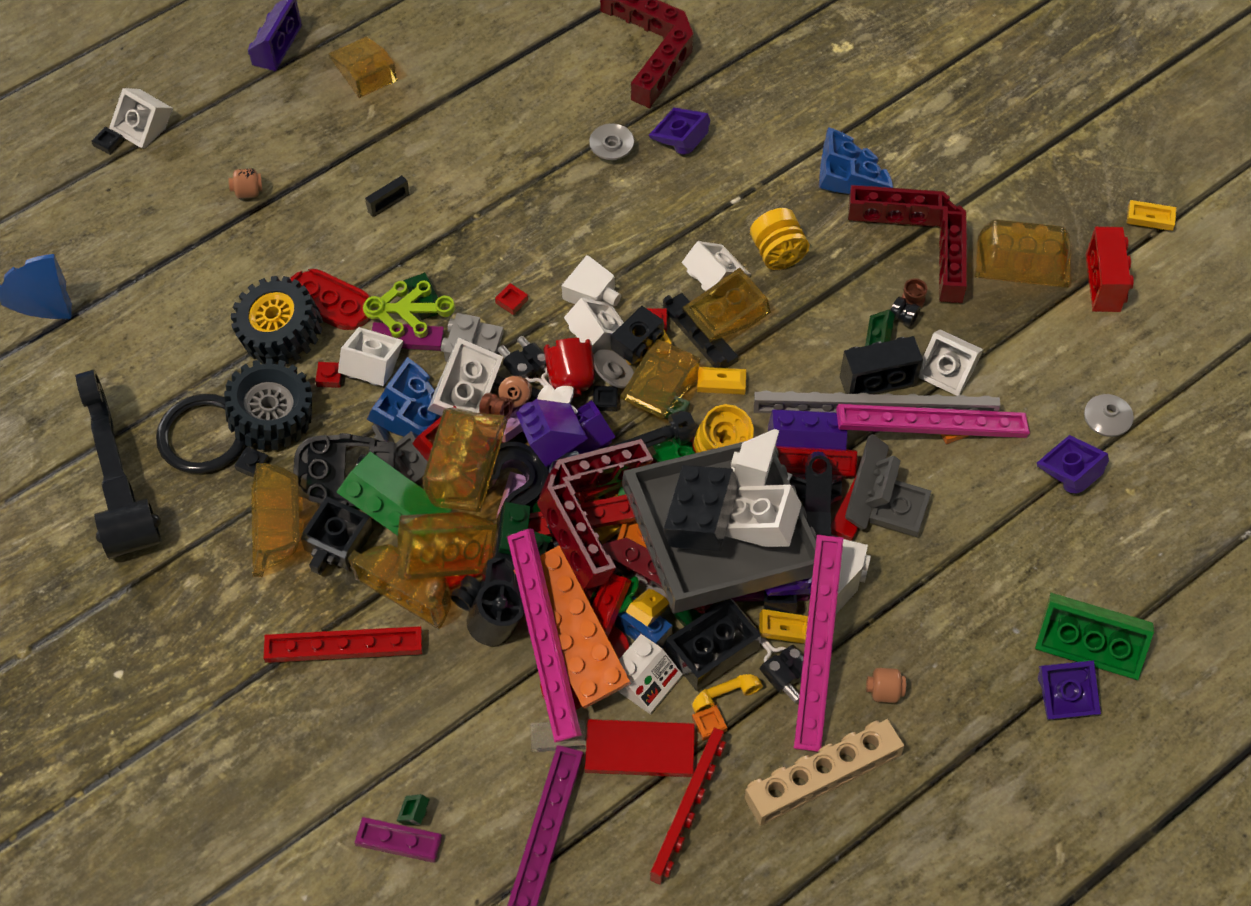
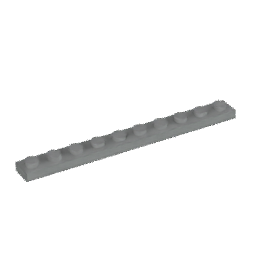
M762 391L754 393L753 413H771L772 409L837 413L836 408L838 404L999 411L1000 397Z

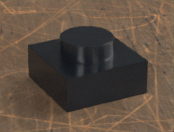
M247 446L234 466L236 471L258 479L270 459L267 454Z

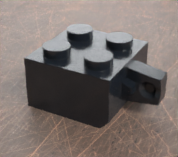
M326 496L301 536L304 551L311 553L313 556L309 564L310 570L321 575L328 564H335L349 570L374 531L371 517Z

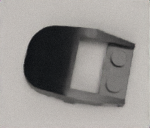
M347 433L329 436L319 435L308 438L298 446L295 452L293 468L294 486L303 498L312 502L322 503L327 496L347 506H355L337 493V490L345 480L347 446L369 447V452L374 453L395 468L397 444L391 441L386 442Z

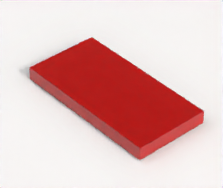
M588 719L585 773L692 777L695 723Z

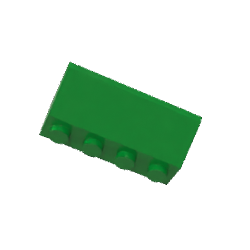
M369 452L349 473L337 490L339 495L418 551L426 549L453 510L372 452Z
M1050 592L1035 649L1076 662L1094 661L1096 668L1138 680L1154 634V626L1152 622Z

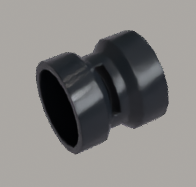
M899 296L890 310L895 314L894 320H900L903 322V325L910 328L915 323L921 307L916 304H909L906 299Z
M466 575L461 581V586L451 593V600L461 609L469 611L480 590L481 582L470 575Z

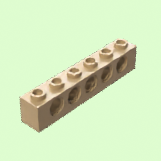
M888 719L882 722L874 721L867 725L864 731L858 734L855 732L849 733L843 737L841 742L835 745L827 744L817 754L811 757L809 755L803 756L795 762V765L787 769L781 767L775 770L771 777L763 781L762 779L754 780L747 786L744 799L759 825L762 826L900 757L904 744ZM871 743L876 749L868 750L864 747V744ZM849 755L853 761H843L840 756ZM819 766H824L828 768L830 772L823 774L820 773L816 768ZM802 778L806 784L797 785L793 782V779ZM779 790L782 796L773 797L769 794V791Z

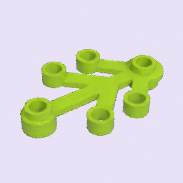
M397 281L393 288L382 297H369L363 305V311L365 316L370 319H380L389 328L394 338L402 337L405 330L403 324L395 322L388 313H397L413 328L416 337L424 338L428 334L427 325L419 321L412 313H438L442 317H449L454 313L455 305L453 299L449 296H441L435 303H413L419 297H427L431 294L430 283L428 281H420L416 288L408 293L407 284L404 281ZM400 287H404L402 291L397 290ZM422 287H427L424 291L420 290ZM397 296L404 297L397 303H390ZM395 328H401L398 332L393 331ZM419 328H424L421 332L417 331Z

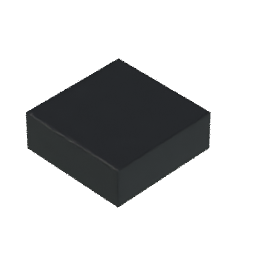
M105 126L91 142L94 147L111 155L124 141L123 135Z
M594 386L593 402L599 411L617 412L618 387Z

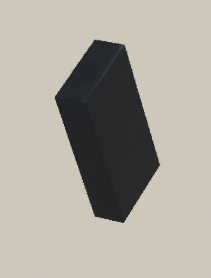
M403 175L365 198L367 211L372 217H375L410 195L408 181Z

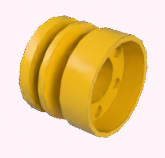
M777 208L770 210L758 217L750 227V235L759 249L765 265L769 269L781 270L791 267L803 259L809 251L810 244L800 228V224L793 211L790 209Z
M728 404L715 406L706 414L694 435L696 453L752 439L754 427L751 418L744 410L737 406Z

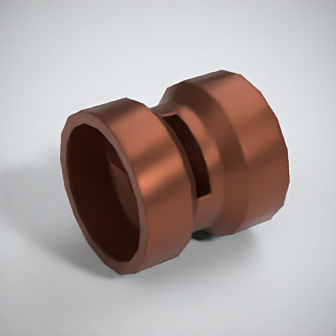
M917 278L908 280L904 285L902 298L906 299L907 303L916 304L922 308L928 289L926 283Z
M488 392L484 394L479 405L481 416L487 418L494 417L497 421L501 422L508 421L513 410V402L510 398H498L496 394Z

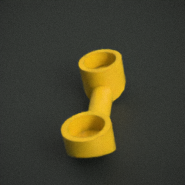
M739 675L734 679L702 690L693 701L692 708L695 713L715 706L712 698L741 688L745 696L752 695L760 691L763 685L759 677L755 675Z

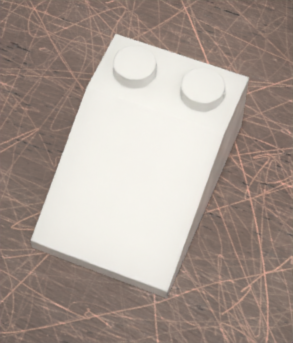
M458 338L435 389L428 411L443 416L453 406H456L471 425L475 427L481 417L479 412L480 401L484 394L490 393L503 356Z
M738 486L725 536L765 547L790 546L802 505L792 486Z
M843 540L836 614L858 591L859 582L865 583L871 558L870 555H866L868 547L866 544Z

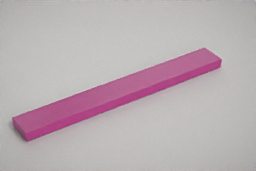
M838 404L836 408L839 430L1027 438L1030 434L1026 413L852 404Z
M526 529L507 536L554 742L556 743L582 736L534 530Z
M817 535L794 749L819 751L822 745L844 540L841 537Z

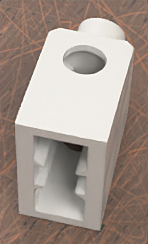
M588 255L562 284V299L576 304L580 298L607 302L612 306H616L621 299V294L614 291V275Z

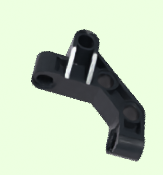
M818 451L813 452L807 458L805 474L791 473L790 485L795 487L799 500L803 502L809 527H813L816 537L817 535L832 536L831 503L842 499V475H832V465L827 455ZM816 459H823L825 467L821 470H814L812 468L813 462Z

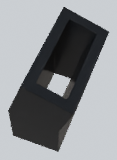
M764 591L763 609L796 614L797 595L768 596L766 591Z

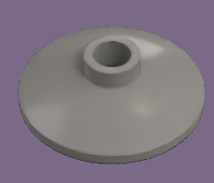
M605 124L592 132L589 143L592 152L598 157L606 160H617L627 156L632 151L634 137L631 131L622 125Z
M607 349L598 350L593 355L594 368L607 383L618 388H628L633 384L635 380L634 371L623 357Z
M1111 394L1093 397L1089 400L1084 410V418L1087 425L1097 434L1106 437H1117L1125 434L1131 428L1134 419L1133 411L1129 404L1122 398Z

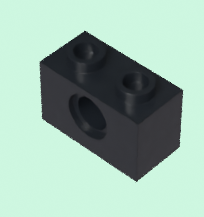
M641 306L610 336L611 350L631 364H634L639 358L645 357L649 348L654 343L657 344L662 340L664 336V320L644 306Z

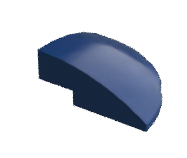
M828 127L821 158L819 188L850 194L851 185L893 188L887 169L881 170L877 164L878 157L868 148L860 149L853 143L854 138Z
M54 254L27 259L25 266L20 268L12 267L4 275V282L0 285V302L2 306L39 318L71 319L72 302L66 291V280Z
M407 357L371 409L367 420L403 437L411 431L416 433L417 436L420 435L441 417L428 411L435 392L429 383V375L418 364Z

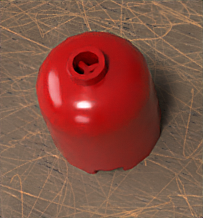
M566 338L557 340L556 346L550 347L548 344L544 346L550 385L554 390L561 386H572L574 388L573 398L582 396V392L588 390L595 381L593 351L590 339H586L585 343H582L579 338Z

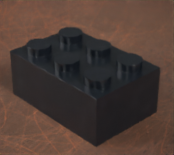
M899 337L892 341L875 342L868 346L851 347L848 350H844L840 380L845 394L868 393L877 395L917 386L923 358L915 337Z
M682 465L664 525V532L670 547L721 552L738 491L733 468Z
M727 599L666 639V654L694 689L698 691L760 649L761 635L731 599Z

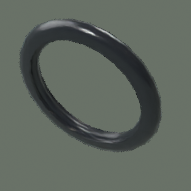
M216 394L193 395L180 400L163 415L157 428L156 443L161 457L169 465L190 474H204L226 467L242 452L245 446V438L241 441L235 438L233 445L220 457L211 461L190 462L178 457L169 445V429L173 421L180 414L201 405H214L225 409L224 396Z

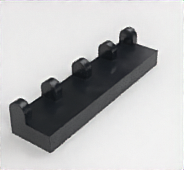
M683 293L673 298L668 295L663 299V308H667L668 316L714 368H728L738 362V355Z

